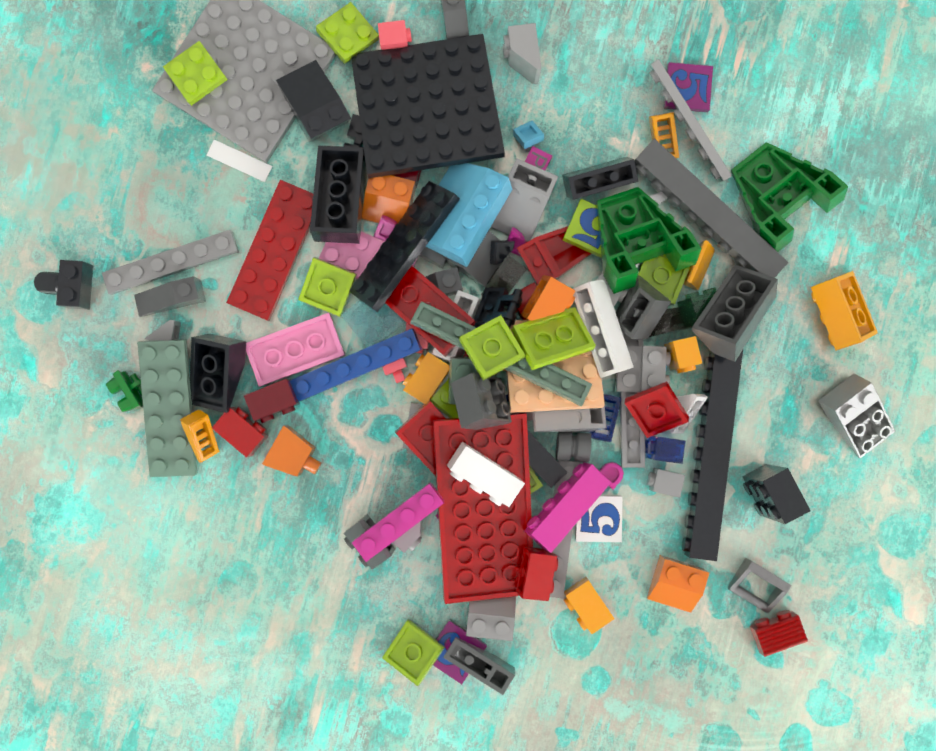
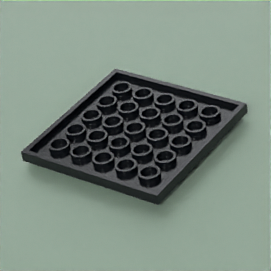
M483 34L413 44L404 48L357 53L351 58L368 179L505 157Z

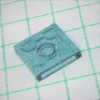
M359 300L341 315L366 347L385 340L405 324L402 318L385 303L379 312H376Z

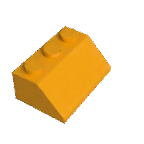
M853 271L811 287L812 299L819 307L820 319L826 325L829 333L828 339L835 350L861 343L878 334Z

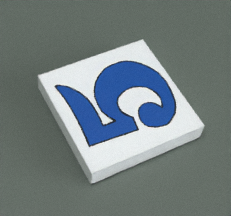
M599 496L576 523L575 541L622 542V496Z

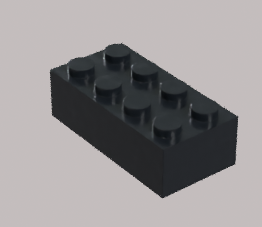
M318 146L310 233L314 242L360 244L366 175L364 147Z

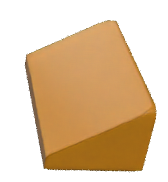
M707 240L699 244L702 249L697 263L690 267L683 284L694 290H699L715 252L714 247Z

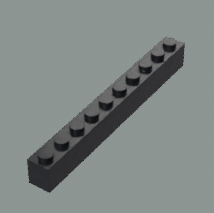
M711 350L709 357L707 356L705 360L707 377L703 380L702 392L708 398L699 410V415H702L701 424H698L696 430V437L699 438L698 447H695L693 453L696 465L695 469H692L690 478L691 483H693L692 492H689L688 495L690 513L685 518V528H688L687 537H684L682 541V550L685 551L684 555L689 558L717 561L743 350L735 362L716 355Z

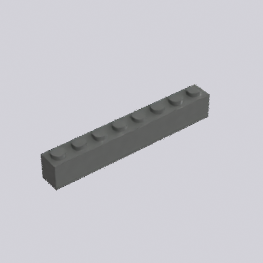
M653 139L634 160L637 174L642 177L645 176L651 181V186L656 191L664 193L668 197L667 201L672 206L679 207L684 212V216L688 221L695 222L701 228L700 231L703 235L714 239L718 243L717 247L722 252L729 253L734 258L733 261L736 265L775 278L789 263L656 139Z

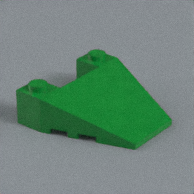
M767 142L731 169L755 232L777 252L788 245L793 239L794 228L785 220L788 216L810 199L828 213L845 200L848 185L832 171L817 168L810 161L799 160L793 157L792 153Z
M639 187L597 200L603 276L613 294L635 287L639 272L635 266L636 264L665 254L676 272L696 265L702 249L688 228L685 226L682 228L677 224L670 213L666 214L658 208L659 204Z

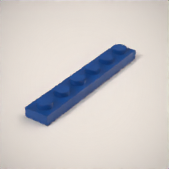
M412 328L292 379L290 383L298 402L423 349L415 330Z

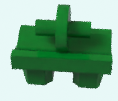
M120 370L112 373L114 377L106 383L108 390L112 394L122 390L126 396L117 402L120 410L128 412L133 409H142L141 379L138 378L137 374L134 373L129 377L126 371L120 372Z

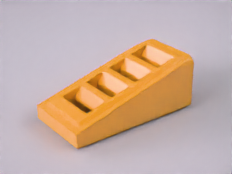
M674 112L649 116L652 140L656 139L659 142V140L670 139L671 143L661 145L665 149L672 148L673 152L670 153L675 158H679ZM667 120L668 125L657 127V122ZM669 129V134H658V131Z
M196 410L180 419L198 462L202 463L220 452L208 414L201 410ZM210 445V447L206 448L205 450H201L203 447Z

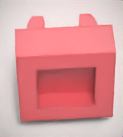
M402 358L382 368L386 376L393 374L398 384L405 380L402 370L408 366L405 359Z

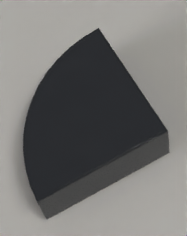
M491 241L490 264L497 265L502 263L508 254L513 251L515 241Z

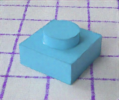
M533 121L513 129V136L524 149L544 141V133Z

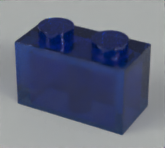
M651 436L648 440H645L646 458L683 464L686 441Z

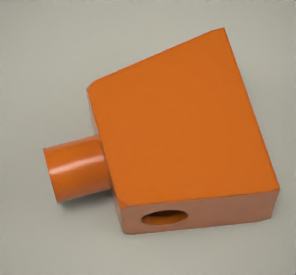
M284 425L262 464L293 476H300L304 469L316 474L322 462L311 457L316 448L293 428Z

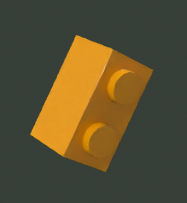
M696 336L664 344L666 352L671 354L669 369H676L677 374L696 370L695 365L702 364Z
M429 352L426 356L421 354L415 364L418 367L415 373H409L403 382V385H405L403 390L424 404L433 397L450 370L448 364Z
M584 577L564 591L567 597L564 599V602L571 612L574 609L580 616L576 620L584 631L588 629L593 634L614 620V617L587 577Z

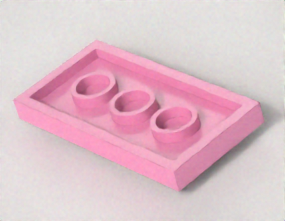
M361 231L360 244L326 242L319 259L356 273L355 279H358L385 241ZM417 258V259L415 260V262L412 264L413 267H415V264H416L418 258Z
M330 313L246 343V352L259 387L346 356Z

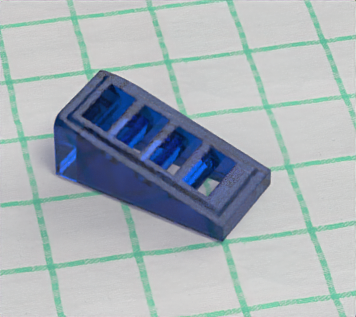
M604 394V402L613 403V408L605 406V411L612 412L611 417L606 416V421H610V423L604 430H608V434L596 433L595 431L589 433H591L592 439L611 442L621 398Z

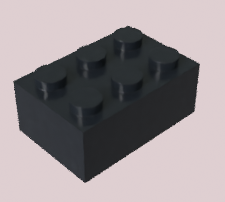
M765 464L742 476L745 481L743 483L744 489L748 495L753 496L756 502L754 507L760 516L763 515V517L787 524L811 511L788 468Z

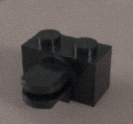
M60 260L59 273H38L34 279V286L41 293L57 295V306L90 310L93 265L83 261Z

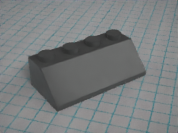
M734 265L693 325L692 331L712 353L735 362L774 302L777 295L778 279Z

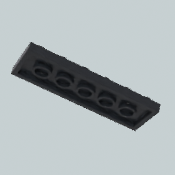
M428 181L414 202L408 207L407 212L399 223L395 225L386 241L382 243L373 259L369 261L360 277L354 282L349 292L373 310L379 312L460 198L455 193Z

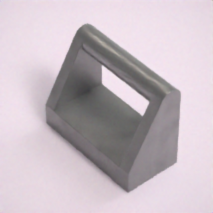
M745 558L730 582L728 590L762 611L769 613L787 594L792 585L755 562ZM750 572L775 586L767 602L739 586Z

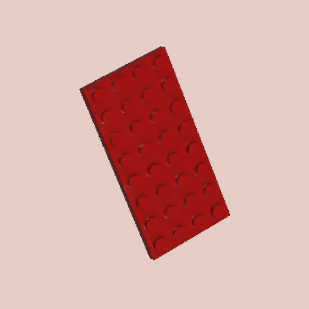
M525 412L510 413L512 422L509 424L478 430L461 428L459 418L433 420L437 491L445 500L444 504L438 507L443 600L445 604L520 596L516 592L523 549L524 547H533V539L524 531L528 527L527 523L532 518L527 414ZM462 441L513 473L525 483L510 507L503 503L501 506H498L489 499L490 495L483 491L480 494L469 487L471 483L463 479L461 482L450 475L451 470L447 464Z

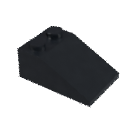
M317 60L276 80L309 143L350 121L351 117L340 96Z
M214 334L191 337L190 389L192 405L224 413L229 412L245 365L246 341Z

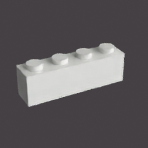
M605 280L591 281L573 288L575 290L573 296H575L574 301L578 313L596 344L591 352L600 378L633 368L634 366Z

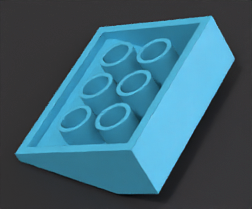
M469 163L450 166L439 183V186L455 193L460 199L425 246L465 267L469 265L513 190L509 177L489 168Z

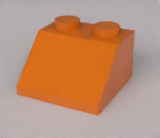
M392 175L369 178L364 195L362 219L379 224L382 215H385L399 223L407 212L408 207L413 203L416 192L415 181Z
M543 275L523 309L521 316L533 321L564 312L566 308L569 309L573 304L575 290L551 276Z
M659 555L647 599L691 613L703 596L709 572L703 568Z

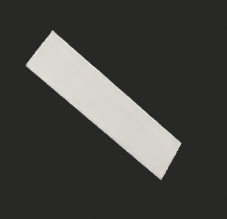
M213 140L207 156L263 182L266 181L272 168L271 165L217 140Z

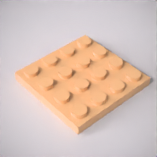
M516 320L514 325L530 320ZM591 351L552 364L592 384L582 406L506 370L510 413L603 408L605 406L602 378L599 376Z

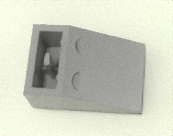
M516 158L508 176L513 190L491 225V228L509 235L512 227L522 233L526 242H528L535 232L558 176Z
M856 374L851 375L818 400L827 418L858 458H862L896 432L873 384Z
M605 406L603 408L533 411L534 432H592L607 428Z

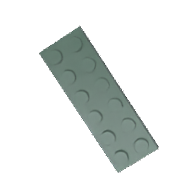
M186 339L138 341L149 476H195L197 474L196 456L180 419L192 413Z

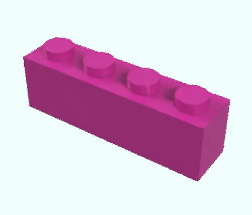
M583 462L577 465L569 480L564 481L558 487L556 495L548 499L542 506L543 510L537 516L532 517L527 523L528 527L524 531L544 550L552 553L610 485L611 482L593 464Z
M429 482L355 538L352 544L365 562H367L444 504L445 500L433 484Z

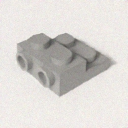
M627 346L634 367L616 373V392H642L666 381L670 385V376L666 375V366L670 365L671 354L666 352V347Z

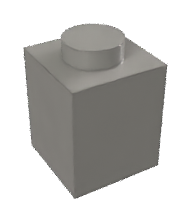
M653 468V472H650L648 475L647 485H649V490L680 498L685 475Z

